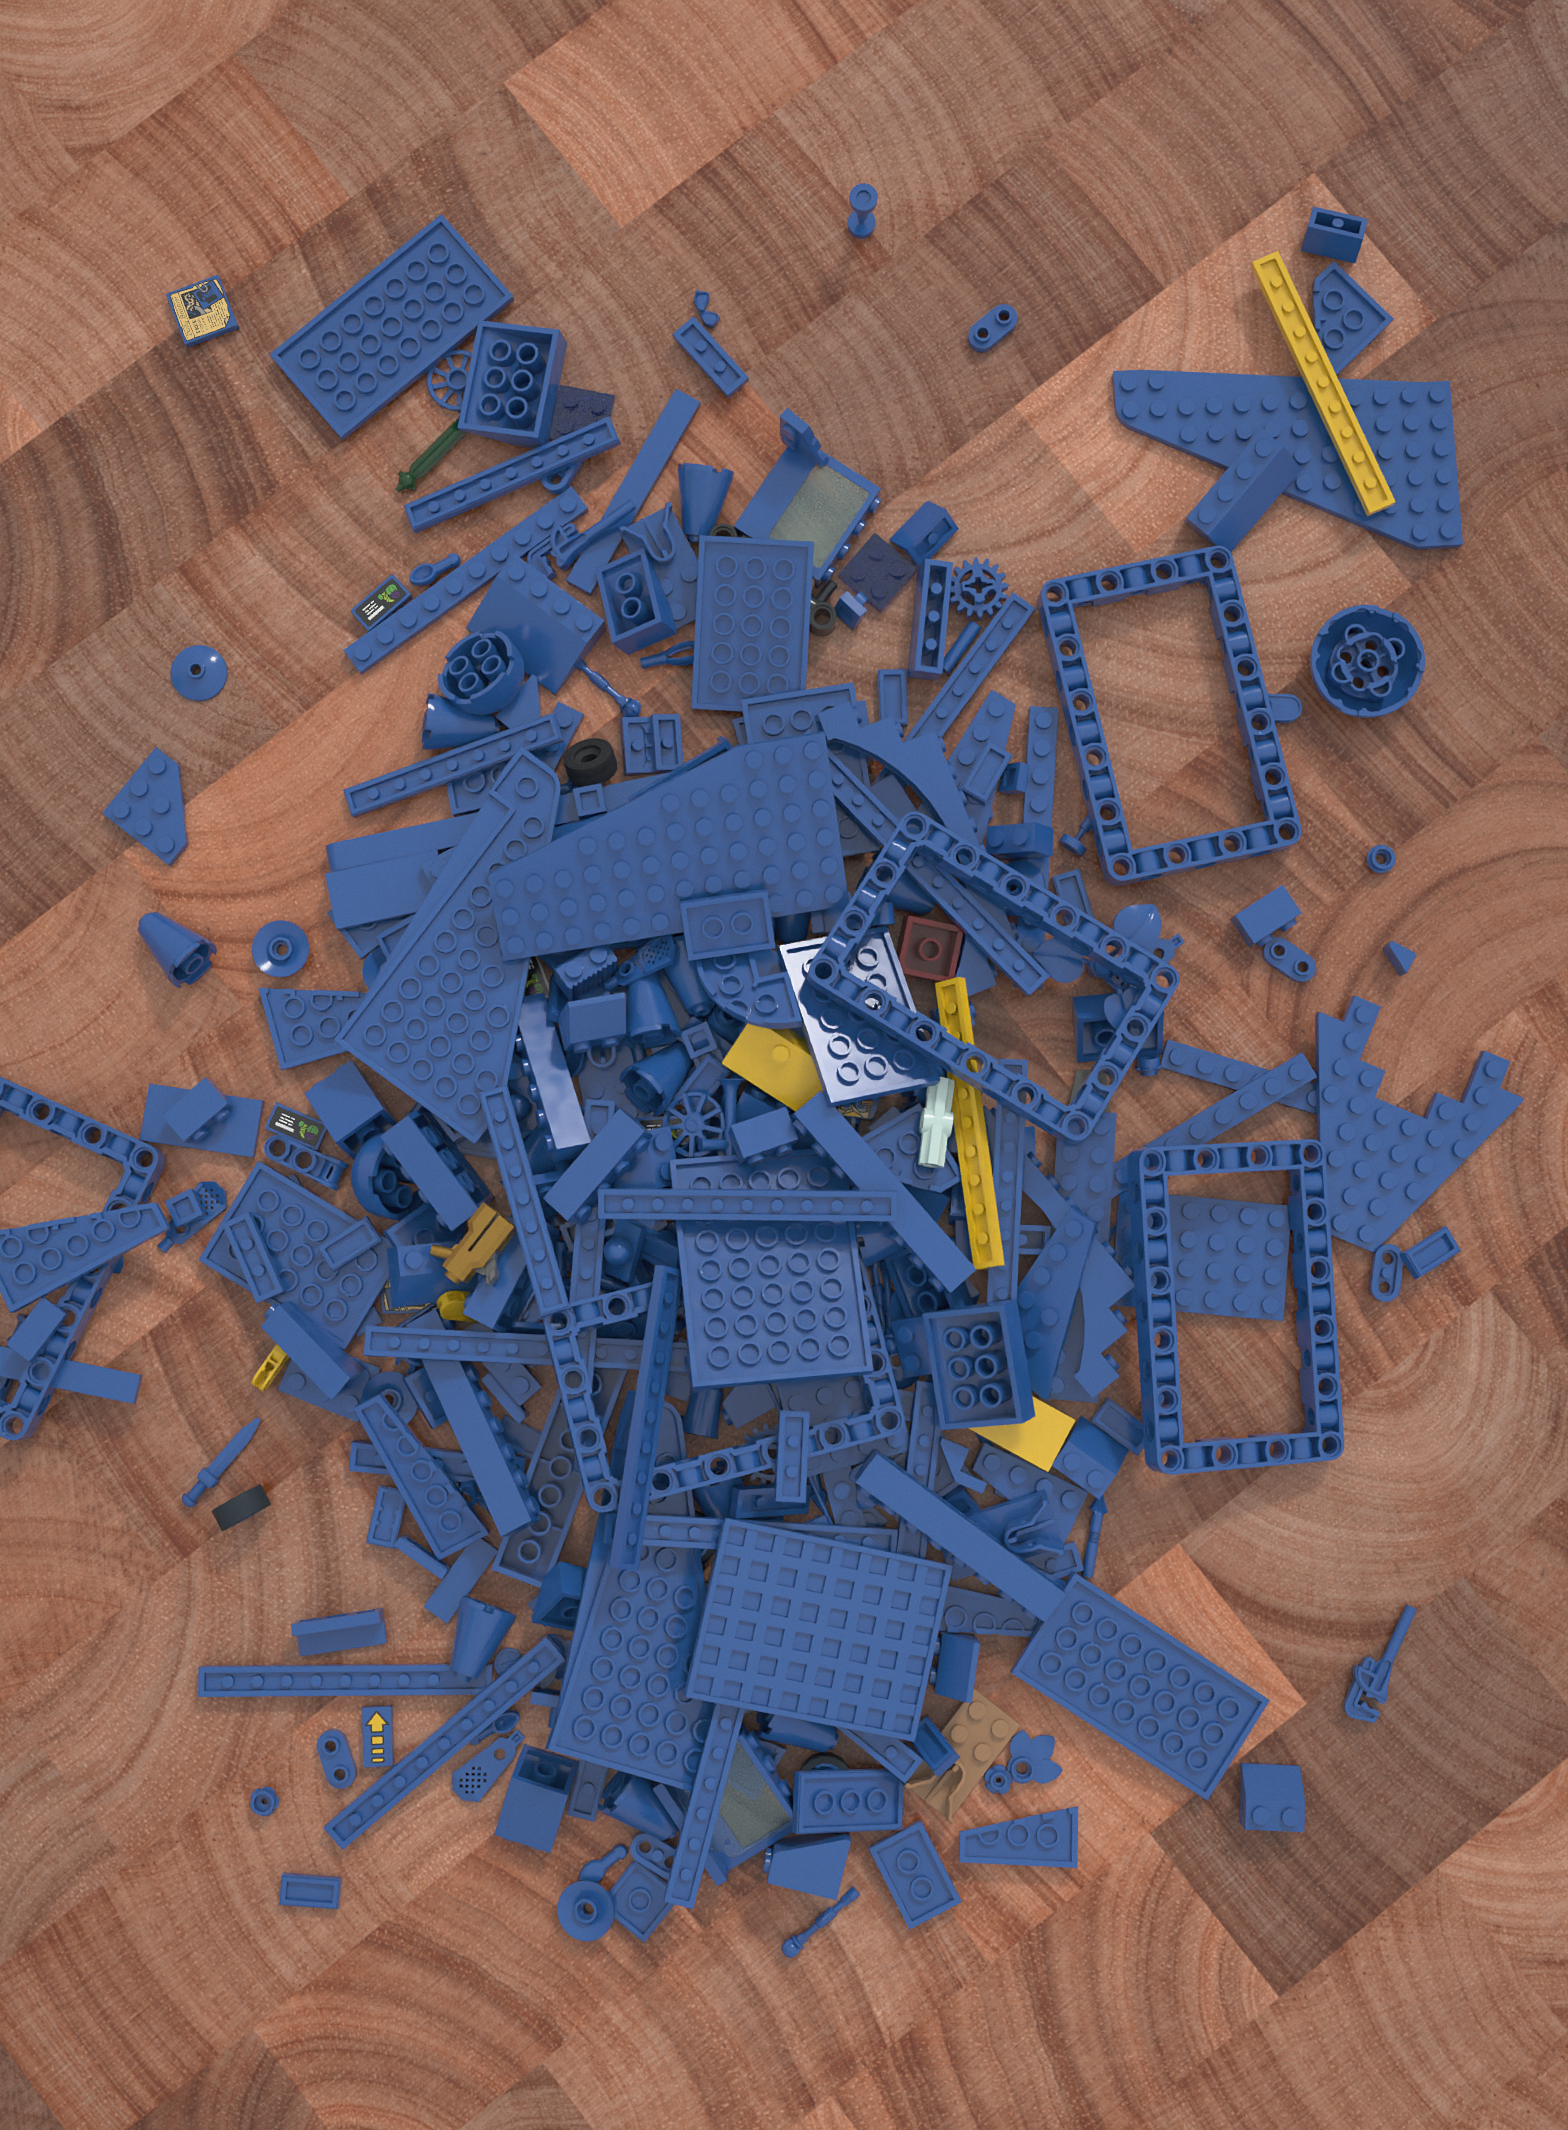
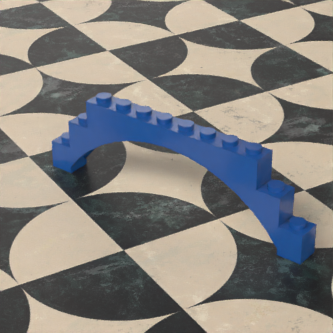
M850 701L817 713L814 718L819 731L825 732L826 743L832 741L850 747L887 767L913 789L940 825L986 852L983 843H978L975 836L977 826L973 817H968L964 807L967 805L966 797L961 789H957L954 779L957 778L952 763H947L945 759V743L941 736L936 735L935 731L903 743L901 740L904 737L902 727L899 721L894 722L892 716L860 728L859 723H862L860 713L856 706H851ZM956 856L959 864H970L967 856ZM959 879L960 884L1015 940L1019 939L1014 923H1009L1006 916L1009 909ZM963 932L954 978H965L967 995L970 996L997 985L995 979L998 978V974L992 962L988 963V956ZM969 1001L971 1024L973 1026L975 1025L973 1018L977 1017L972 1002ZM937 1005L936 1008L929 1010L932 1020L940 1024Z
M984 1105L983 1111L990 1162L993 1169L996 1108L993 1107L989 1110ZM893 1106L870 1125L868 1129L873 1131L907 1110L904 1107L899 1110L898 1107ZM953 1120L950 1137L947 1138L946 1147L948 1151L958 1153ZM1032 1151L1028 1154L1024 1152L1022 1190L1043 1210L1055 1229H1057L1070 1208L1075 1207L1079 1210V1207L1069 1196L1064 1199L1057 1190L1061 1186L1051 1174H1048L1046 1177L1039 1170L1042 1163ZM1094 1236L1089 1258L1086 1260L1082 1274L1083 1280L1080 1290L1083 1299L1085 1322L1084 1348L1080 1370L1074 1374V1377L1092 1399L1120 1376L1117 1371L1120 1365L1110 1354L1104 1356L1102 1352L1128 1331L1125 1326L1128 1320L1118 1308L1112 1311L1110 1307L1134 1288V1273L1126 1263L1120 1266L1114 1259L1117 1255L1116 1251L1107 1241L1102 1244L1096 1236Z

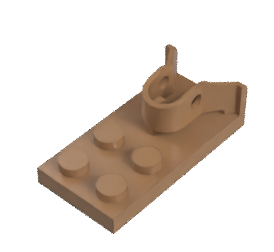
M974 1688L972 1703L962 1702L940 1730L959 1754L960 1758L940 1777L923 1760L906 1783L903 1782V1786L915 1792L943 1814L948 1822L952 1823L955 1820L954 1813L1021 1726L1020 1723Z

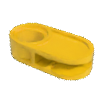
M449 1291L442 1294L437 1300L441 1317L447 1320L478 1322L463 1314L465 1309L464 1302L471 1292Z
M278 1344L273 1348L251 1381V1384L258 1387L262 1392L271 1385L289 1359V1356Z

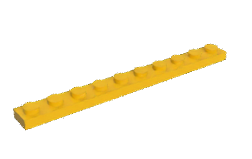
M1276 251L1253 261L1251 269L1367 517L1393 506L1395 499L1279 252Z
M956 977L935 983L941 1026L947 1029V1033L967 1044L969 1042L974 1045L965 978ZM968 1060L966 1062L968 1070L977 1073V1061ZM947 1071L948 1078L955 1081L952 1112L973 1266L977 1270L1004 1266L981 1091Z

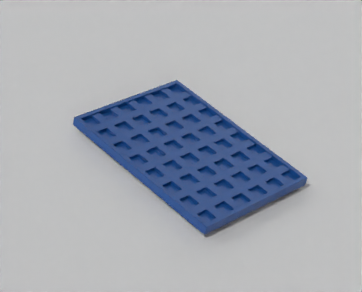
M724 1517L684 1696L915 1742L953 1565Z

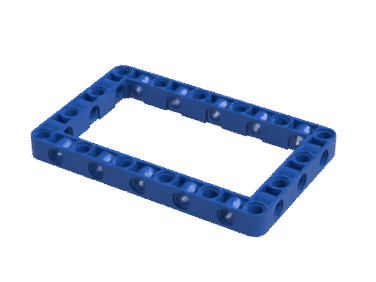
M1212 546L1047 581L1042 586L1037 597V607L1105 880L1110 885L1123 886L1280 852L1293 846L1300 839L1302 828L1231 552L1223 546ZM1210 560H1218L1222 568H1215ZM1156 571H1164L1168 579H1160ZM1101 582L1111 583L1114 590H1105ZM1200 582V585L1203 584V587L1206 586L1211 604L1209 611L1216 639L1220 640L1224 655L1222 663L1230 694L1233 693L1238 711L1236 718L1244 748L1247 747L1251 763L1249 770L1257 802H1261L1265 821L1132 850L1073 608L1087 605L1095 607L1124 601L1126 597L1140 594L1148 596L1177 590L1180 586ZM1046 594H1056L1059 598V601H1050L1047 598ZM1224 613H1231L1235 618V622L1227 621ZM1066 646L1071 649L1072 656L1063 655L1060 652V647ZM1237 667H1245L1249 672V676L1241 675ZM1073 701H1082L1085 704L1086 710H1077L1073 706ZM1259 719L1257 721L1261 723L1262 730L1254 729L1251 725V720ZM1086 755H1095L1099 760V765L1089 764ZM1265 774L1272 775L1276 780V785L1267 783ZM1100 810H1109L1112 814V820H1104L1100 816ZM1279 828L1286 829L1289 832V840L1280 837ZM1224 840H1230L1234 843L1235 852L1225 849ZM1169 852H1176L1180 856L1181 862L1179 864L1171 862L1168 855ZM1113 864L1123 865L1126 874L1124 876L1117 875L1113 870Z
M920 812L907 813L901 819L815 955L807 973L809 985L818 992L1069 1145H1076L1082 1142L1091 1133L1180 982L1179 974L1173 966ZM914 824L919 827L920 833L917 835L910 834L906 826ZM916 853L1139 989L1073 1101L1068 1106L1048 1095L1049 1091L1019 1073L1015 1075L997 1063V1059L971 1043L967 1042L965 1044L946 1032L947 1029L919 1011L915 1013L898 1003L896 997L868 980L864 982L846 971V964ZM956 856H967L970 864H959ZM878 872H886L891 880L889 882H881L877 879L876 874ZM1006 886H1016L1019 890V895H1010L1006 890ZM1056 916H1065L1069 921V925H1059L1056 921ZM854 919L859 922L861 928L852 931L847 928L845 922ZM1112 945L1117 948L1119 955L1117 957L1110 956L1106 951V946ZM821 967L826 968L830 973V977L820 979L816 976L815 970ZM1156 976L1165 977L1168 981V987L1163 988L1159 986ZM869 998L876 999L880 1003V1009L870 1010L867 1008L865 1001ZM1127 1025H1136L1139 1029V1036L1130 1035L1127 1031ZM916 1030H927L930 1034V1040H919L916 1036ZM968 1060L977 1061L980 1065V1071L977 1073L969 1071L966 1062ZM1098 1073H1106L1110 1078V1085H1102L1098 1081ZM1026 1091L1030 1095V1103H1021L1017 1098V1092ZM1069 1122H1076L1080 1125V1135H1074L1069 1132Z
M0 1077V1118L5 1110L124 1165L123 1169L126 1170L117 1189L112 1190L102 1212L118 1210L122 1205L130 1207L147 1204L166 1163L162 1151ZM48 1106L50 1109L49 1116L41 1120L40 1111L43 1107ZM100 1129L101 1139L93 1144L91 1135L95 1130ZM147 1153H152V1164L144 1167L142 1164L143 1157ZM121 1256L102 1265L98 1272L93 1273L91 1271L71 1282L65 1295L60 1296L56 1305L66 1313L73 1311L75 1322L68 1326L64 1320L34 1361H28L19 1380L21 1384L12 1403L0 1399L1 1437L12 1441L26 1440L35 1433L56 1390L53 1385L63 1367L64 1359H71ZM44 1363L49 1368V1374L46 1379L39 1380L36 1377L35 1371L38 1365ZM17 1418L21 1419L23 1424L22 1430L18 1434L13 1430V1422Z
M1314 1139L1134 1149L1127 1159L1146 1465L1154 1472L1175 1475L1331 1461L1339 1458L1344 1451V1433L1326 1154L1323 1145ZM1304 1149L1307 1150L1308 1154L1306 1160L1303 1155ZM1252 1151H1254L1256 1156L1254 1163L1251 1160ZM1199 1153L1203 1157V1163L1201 1166L1199 1165L1197 1160ZM1145 1156L1150 1161L1148 1169H1146L1143 1163ZM1287 1170L1290 1176L1291 1195H1288L1290 1230H1293L1294 1239L1292 1264L1294 1288H1297L1298 1311H1296L1297 1342L1301 1349L1302 1369H1299L1301 1404H1304L1305 1427H1303L1301 1433H1262L1248 1435V1438L1216 1437L1195 1439V1442L1184 1443L1167 1176ZM1308 1207L1311 1208V1216H1310V1218H1309L1308 1215H1307V1208H1308ZM1149 1215H1151L1153 1218V1225L1151 1228L1148 1226L1147 1218ZM1312 1264L1315 1267L1314 1275L1311 1274ZM1153 1274L1157 1278V1283L1154 1287L1151 1284ZM1316 1322L1319 1326L1317 1334L1315 1333L1314 1329ZM1157 1333L1160 1335L1158 1346L1155 1345L1154 1341ZM1322 1381V1389L1319 1392L1318 1384ZM1160 1393H1163L1164 1395V1401L1162 1405H1159L1158 1403V1397ZM1325 1439V1440H1326V1447H1325V1449L1323 1450V1448H1322V1442H1323V1440ZM1273 1443L1274 1451L1272 1455H1270L1269 1448ZM1218 1448H1220V1449H1221V1456H1220V1458L1217 1460V1459H1216V1451H1217ZM1166 1452L1168 1458L1166 1464L1163 1465L1162 1456Z
M858 1242L857 1249L871 1355L878 1359L879 1367L872 1374L858 1375L867 1411L809 1426L808 1458L895 1435L902 1430L905 1423ZM652 1282L569 1303L570 1310L556 1313L563 1315L566 1319V1327L562 1330H556L551 1326L550 1319L553 1315L546 1316L543 1319V1328L586 1501L592 1510L600 1513L618 1509L623 1476L614 1478L609 1469L606 1456L607 1449L599 1417H597L594 1409L592 1389L585 1361L581 1356L577 1335L580 1332L647 1316ZM681 1285V1296H680V1298H679L678 1307L684 1306V1304H683V1294H682V1285ZM617 1299L623 1303L624 1311L621 1315L610 1313L608 1304L611 1300ZM576 1372L581 1378L579 1387L572 1389L565 1384L567 1373ZM886 1412L890 1413L894 1418V1424L890 1429L884 1428L881 1423V1418ZM830 1427L834 1428L838 1433V1439L834 1444H829L825 1440V1431ZM584 1430H590L595 1435V1443L591 1447H584L579 1441L580 1433ZM777 1435L654 1467L652 1479L656 1474L662 1473L667 1477L668 1484L665 1489L659 1491L651 1483L649 1501L776 1467V1460L768 1455V1447L773 1442L777 1443ZM717 1457L725 1463V1469L720 1475L714 1474L710 1469L711 1461ZM600 1488L606 1489L610 1494V1500L604 1506H599L594 1501V1494Z

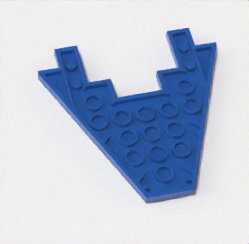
M1351 996L1342 1021L1322 1012H1316L1317 1141L1323 1145L1326 1154L1331 1236L1367 1251L1375 1252L1523 1102L1524 1098L1500 1088L1511 1061L1487 1051H1480L1461 1101H1456L1440 1093H1433L1424 1118L1375 1098L1385 1070L1360 1060L1381 1006L1360 997Z

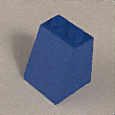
M352 1060L339 1066L335 1072L314 1084L310 1090L304 1093L335 1143L353 1160L365 1142L378 1134L388 1131L398 1123V1120L368 1078Z
M524 1744L509 1783L494 1835L508 1841H515L530 1846L536 1850L551 1853L579 1761Z
M850 1832L803 1834L782 1838L775 1842L772 1849L766 1848L763 1860V1872L767 1873V1883L837 1901L851 1843Z

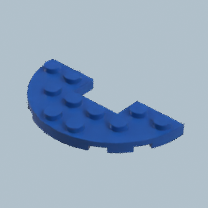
M771 918V919H772V926H773V929H774V928H775V920H774V918ZM753 951L695 960L697 973L705 991L729 1015L745 1023L764 1028L788 1029L802 1027V1019L788 971L760 977Z

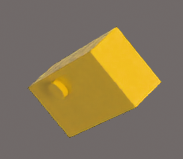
M747 1023L722 1061L723 1065L794 1111L801 1108L819 1091L824 1094L806 1038L790 1028H764Z
M1033 1397L1035 1417L1025 1423L968 1428L1038 1468L1049 1472L1075 1420Z

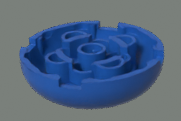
M1357 605L1346 608L1332 616L1316 635L1310 653V672L1319 694L1334 709L1357 718H1377L1401 708L1418 690L1425 671L1424 648L1414 627L1400 614L1379 608L1377 605ZM1369 642L1375 645L1376 650L1365 649V643ZM1347 653L1351 658L1350 663L1346 664V661L1340 658V654ZM1360 662H1365L1367 668L1363 667ZM1385 667L1388 670V676L1380 677L1377 674V669ZM1354 678H1359L1362 681L1363 687L1361 689L1353 685Z

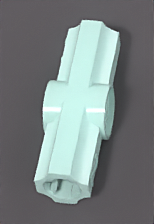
M940 1077L938 1084L927 1087L926 1104L923 1107L919 1125V1132L922 1135L918 1165L924 1167H944L947 1138L950 1137L953 1125L951 1107L955 1081L949 1078Z

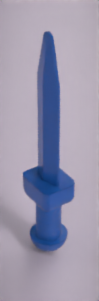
M255 1418L239 1430L208 1468L204 1467L197 1475L198 1482L188 1493H183L182 1502L185 1506H196V1501L207 1488L217 1485L220 1481L218 1477L251 1440L261 1421L260 1418Z

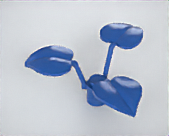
M1153 904L1125 907L1116 915L1113 921V930L1149 951L1157 943L1161 932V918L1158 909ZM1055 937L1045 941L1033 952V957L1055 981L1068 983L1076 980L1083 972L1084 963L1086 972L1090 977L1095 979L1102 978L1104 983L1114 988L1118 994L1110 995L1104 1000L1103 1010L1109 1024L1114 1029L1117 1028L1138 993V988H1128L1123 992L1121 987L1109 978L1108 975L1111 974V971L1091 959L1083 958V954ZM1117 948L1108 954L1114 957L1118 954ZM1128 1024V1033L1132 1036H1139L1138 1027L1134 1024Z

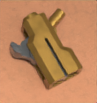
M482 1202L468 1220L469 1231L459 1244H455L452 1248L433 1244L430 1250V1255L446 1259L442 1265L447 1269L444 1274L456 1284H459L461 1281L468 1283L475 1273L478 1272L486 1275V1284L494 1285L500 1278L497 1267L499 1254L517 1232L514 1224L503 1218L491 1206Z

